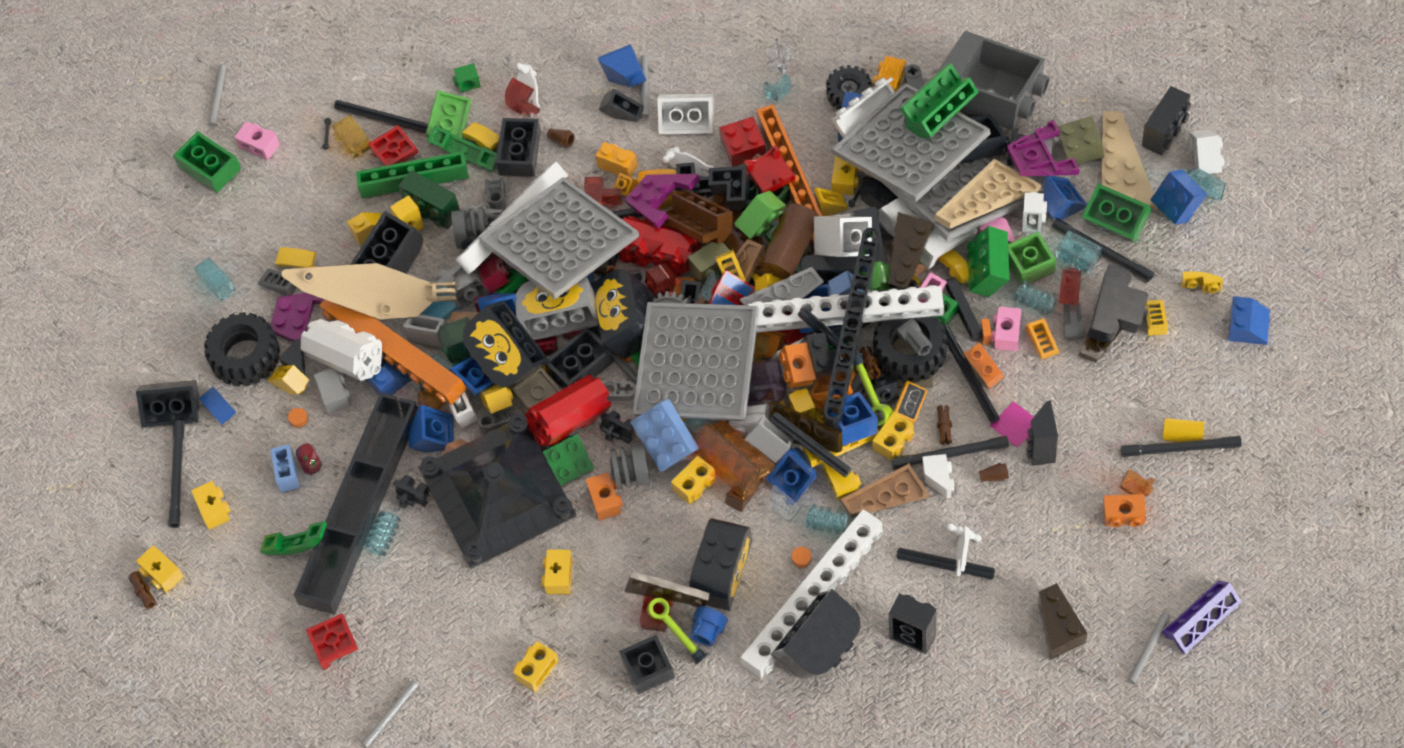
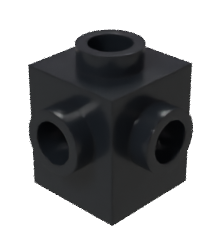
M889 374L870 380L880 404H888L899 399L897 382Z

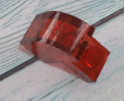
M512 77L505 91L507 106L519 114L524 112L530 115L532 112L538 115L540 108L528 102L534 89Z
M603 176L584 178L585 193L601 205H622L621 188L605 189Z
M659 264L646 270L644 282L654 295L663 292V296H665L666 291L672 295L673 286L679 284L680 280L667 264Z

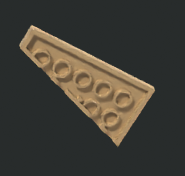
M1103 111L1102 144L1105 157H1102L1101 185L1148 204L1151 209H1158L1150 200L1154 193L1122 112Z
M994 159L935 214L934 220L949 229L1019 200L1025 197V193L1040 191L1041 184L1026 176H1019L1017 171Z

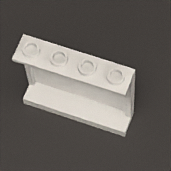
M892 77L879 79L874 83L875 87H869L862 92L863 96L852 99L849 102L850 106L847 108L843 107L835 112L836 116L831 120L843 139L895 93L889 84L893 80Z
M900 198L882 207L878 214L879 224L893 237H895L898 212L921 219ZM975 228L947 242L932 229L920 262L930 269L934 266L938 257L964 241L968 240L970 242L974 239L978 229Z

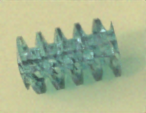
M1025 280L1017 289L1014 301L1018 300L1020 304L1025 302L1027 307L1032 305L1033 310L1039 308L1040 313L1046 311V315L1050 316L1057 302L1055 292L1048 296V289L1041 293V286L1034 290V283L1028 287V281Z
M813 504L808 511L806 528L811 524L812 529L815 530L819 525L820 531H824L827 526V531L830 533L833 529H835L836 534H839L841 530L844 533L848 528L849 516H847L846 510L840 515L838 508L834 513H832L831 507L824 512L822 505L819 510H816V505Z
M382 511L378 513V519L374 521V526H372L371 532L368 534L365 546L379 556H386L387 553L383 549L389 550L390 548L386 542L392 543L393 539L390 536L396 535V532L392 529L399 528V525L395 522L402 521L395 514Z

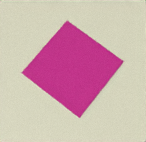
M1013 401L999 415L1000 420L989 426L1002 436L1007 435L1008 441L1018 447L1028 437L1027 429H1030L1033 416Z

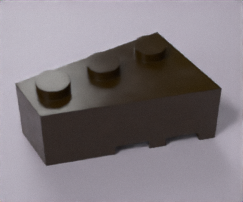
M1057 583L1039 591L1038 604L1045 630L1049 657L1052 660L1085 644L1087 631Z

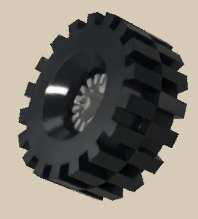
M847 65V68L841 66L839 71L835 69L833 74H829V79L826 81L828 102L831 103L832 107L836 105V110L842 108L845 92L849 88H852V91L849 92L862 94L869 87L872 88L871 78L868 73L865 74L864 69L859 70L858 66L851 68V65Z

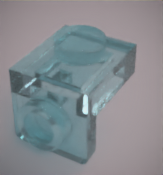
M784 74L774 86L765 81L763 84L765 96L779 102L791 90L790 77Z

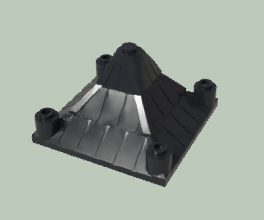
M520 413L513 414L507 424L438 458H424L420 466H418L470 569L576 517L572 502L566 497L544 453L536 443L535 437L530 430H527V418Z

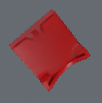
M399 125L368 143L372 155L377 157L383 166L408 162V159L419 153L417 147Z
M777 145L772 146L766 154L759 158L744 161L749 177L761 194L767 191L773 192L795 180V174L780 155Z
M343 613L306 629L323 670L331 667L330 662L359 650Z

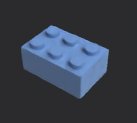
M669 399L660 402L630 422L661 472L700 449Z

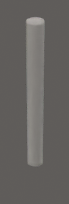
M643 55L641 56V67L646 81L641 83V104L644 106L642 117L648 118V57Z
M224 64L219 65L209 119L210 126H215L226 72V65Z
M1162 613L1128 678L1130 683L1135 684L1170 618L1168 613Z
M415 681L408 685L361 743L365 748L372 744L419 686Z

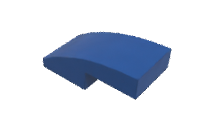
M211 387L199 398L221 425L236 413L214 387Z

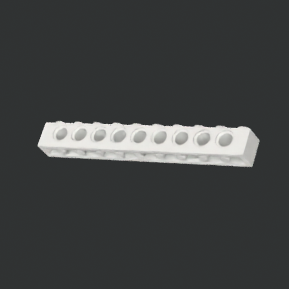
M929 285L925 288L909 287L905 290L869 291L867 300L869 307L865 310L863 323L943 315L941 286ZM832 294L829 297L812 296L808 299L793 298L786 301L777 299L765 303L756 301L748 304V306L759 307L756 333L811 328L798 316L801 308L811 310V313L826 326L843 325L846 310L841 309V307L847 306L849 294ZM926 299L927 302L921 303L918 300ZM904 300V301H907L908 303L905 304V305H902V304H900L899 302ZM886 302L889 305L881 306L880 303ZM855 306V307H852L851 309L856 311V310H859V309H861V308ZM823 308H830V309H831V310L828 311V312L822 311ZM786 311L792 312L791 315H784L783 313ZM766 313L773 314L771 317L764 316Z
M864 509L859 513L741 656L742 666L759 678L771 672L776 659L770 654L780 643V641H774L773 638L777 636L782 639L792 628V626L785 624L787 622H794L795 624L804 613V611L797 609L799 607L808 608L816 598V596H811L810 593H822L829 589L835 591L838 584L844 583L847 573L857 567L861 556L866 555L871 549V544L882 536V521ZM859 534H866L867 536H866V537H859L858 535H859ZM848 548L855 549L853 552L846 551ZM835 563H842L843 565L840 566V567H837V566H835L834 564H835ZM825 577L831 578L829 581H823L822 579ZM765 651L770 653L768 656L760 655L762 652Z

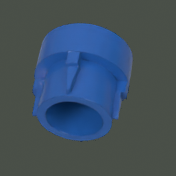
M705 606L697 607L692 617L693 624L689 637L702 645L713 646L718 634L724 632L728 618L712 608Z

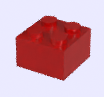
M754 116L719 127L720 139L732 167L742 165L745 160H753L766 154V144Z

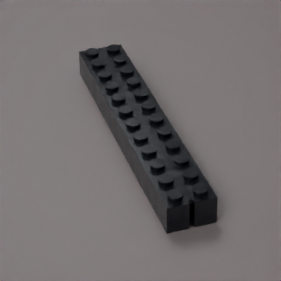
M380 392L325 520L327 524L322 540L313 548L295 590L294 597L298 605L336 614L408 442V431L418 410L416 401L399 398L398 402L396 396Z

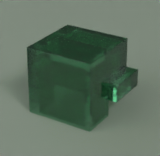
M468 317L440 326L441 349L453 366L471 357L463 342V329L470 321Z

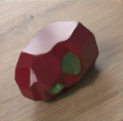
M306 443L299 446L295 455L304 473L313 475L320 471L322 463L313 445Z

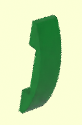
M436 125L427 140L430 144L450 154L464 151L466 161L481 168L493 171L496 164V152L475 145Z
M322 521L310 524L308 531L284 536L280 532L266 535L260 552L267 555H291L310 550L322 540L327 523Z

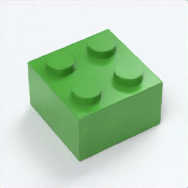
M767 191L757 195L734 224L750 239L756 236L760 237L763 233L766 234L772 229L773 226L771 224L783 215L784 212L782 210L786 205L771 191Z
M1039 231L1008 244L1009 267L1021 286L1055 272L1056 259Z

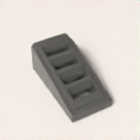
M267 269L258 282L259 285L283 296L292 295L297 288L282 277V272Z

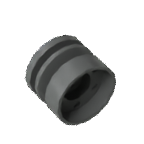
M478 207V216H476L474 208L470 210V217L466 216L464 210L451 211L457 249H462L461 242L471 235L477 238L489 226L488 217L483 207Z
M644 444L631 446V455H626L624 448L621 447V457H617L616 449H611V473L618 490L623 489L622 480H626L627 488H630L632 478H635L638 486L651 484Z

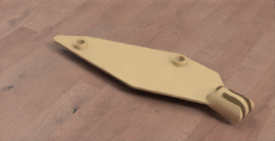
M377 263L284 269L281 273L283 278L303 292L377 319L418 317L433 302L456 300V296L438 297V295L455 294L456 289L442 288L454 287L455 282L431 283ZM308 274H312V278L310 280L306 279V276Z

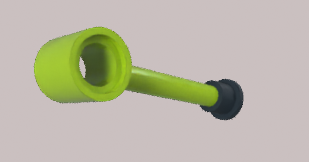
M863 353L855 356L853 367H856L873 406L871 409L878 417L877 426L886 423L893 410L889 405L879 403L863 366ZM879 411H881L883 414L882 419L878 415Z
M656 598L649 602L647 606L648 615L653 619H662L692 654L691 657L695 660V665L702 661L708 654H705L700 648L698 649L668 615L669 604L662 598ZM655 603L663 606L661 614L654 613L653 605Z

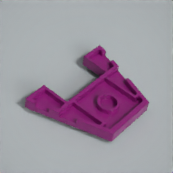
M1054 120L1047 122V125L1043 128L1038 127L1031 135H1025L1007 145V152L1019 176L1079 175L1080 169L1074 158L1054 162L1043 141L1059 136V129Z
M698 174L645 175L625 198V201L629 207L639 215L642 214L648 222H652L659 229L668 218V215L665 211L658 210L657 208L676 187L691 191L700 181Z
M306 292L278 297L270 324L275 335L288 341L301 340L302 333L308 330L307 326L310 323L314 304H321L325 299Z

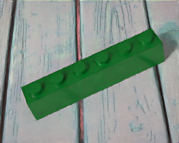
M464 151L356 171L357 186L361 198L399 192L398 185L411 170L436 184L469 178Z

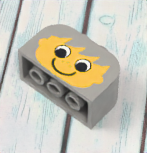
M584 277L556 299L552 298L531 281L524 283L516 293L517 319L533 340L577 331L586 327L598 326L595 295L587 277Z

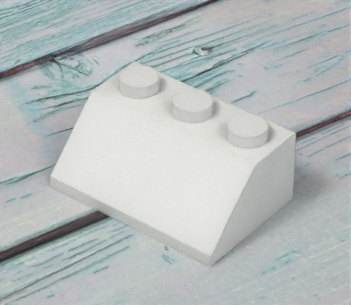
M671 94L658 96L659 134L713 133V94Z

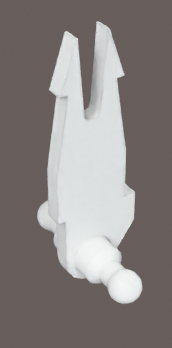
M517 63L516 69L519 70L517 81L521 85L522 94L527 105L526 110L530 117L533 118L531 104L533 101L536 115L539 116L538 88L536 78H534L536 71L529 64Z
M678 147L666 150L665 156L662 158L664 163L669 162L671 167L675 169L676 164L694 162L696 174L708 177L709 173L703 171L702 168L708 171L709 168H714L686 152H680Z
M948 524L947 530L953 531L959 536L956 546V574L961 576V571L964 572L967 561L969 540L973 539L976 542H980L982 538L981 535L974 534L967 526L956 527L953 524Z

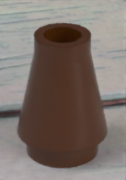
M550 128L547 132L548 139L563 147H571L574 143L575 135L570 130Z
M1000 462L979 471L981 482L1005 481L1004 479H1009L1006 463L1001 464Z

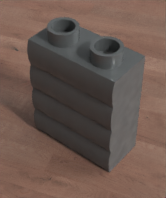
M968 31L963 32L938 70L940 71L946 64L952 63L960 78L970 77L979 93L959 111L973 114L976 117L990 114L997 125L1008 129H1013L1020 117L1029 120L1036 103V99L1033 96L1043 97L1050 81V77L1043 74L1044 58Z

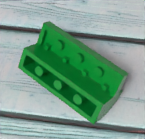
M948 63L900 106L899 109L907 120L904 123L905 126L913 134L922 138L931 137L979 92L970 77L960 78L952 63Z

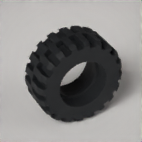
M239 312V315L233 313L226 319L223 317L219 320L218 324L215 323L211 327L212 331L207 333V340L204 342V353L213 373L219 380H223L228 385L232 383L233 386L238 387L240 384L250 386V383L255 382L256 384L260 382L261 378L269 376V371L275 369V363H278L280 357V346L271 325L263 317H257L253 313L247 315L246 312ZM245 340L258 342L254 351L243 358L234 359L227 357L230 348L238 342Z
M937 317L913 318L924 336L932 344V348L925 356H918L917 353L903 354L892 346L900 338L896 329L912 318L878 322V326L874 330L873 355L877 358V366L879 369H882V373L891 375L895 381L901 379L903 383L906 381L916 383L919 382V379L927 380L930 378V374L935 375L938 372V367L941 368L943 366L944 359L946 358L947 335H945V328Z

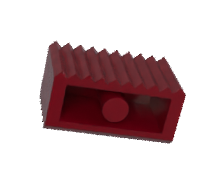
M494 253L489 255L477 267L483 285L491 294L510 282L508 278L510 273L505 267V261Z

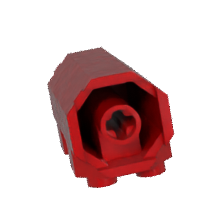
M629 215L622 219L639 232V237L617 253L619 260L624 263L637 264L643 268L647 267L649 263H653L654 269L658 272L671 273L677 277H681L683 273L690 271L688 257L701 249L697 239L689 237L687 234L671 226L662 224L658 229L652 222Z
M587 375L528 409L525 414L526 422L528 423L527 430H530L538 445L554 446L566 439L569 433L578 428L589 426L603 412L606 413L612 405L611 400L607 401L609 391L599 378L595 377L592 379V375Z

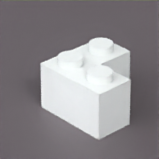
M1212 129L1189 132L1190 150L1195 156L1196 172L1199 175L1222 172V166H1224V158L1220 154V148L1223 147L1222 138Z

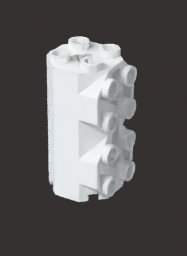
M323 319L310 322L307 326L310 327L307 332L304 331L301 335V350L309 358L360 381L372 378L373 375L378 374L381 370L382 343L374 335L364 331L355 333L353 328L339 320L327 322Z

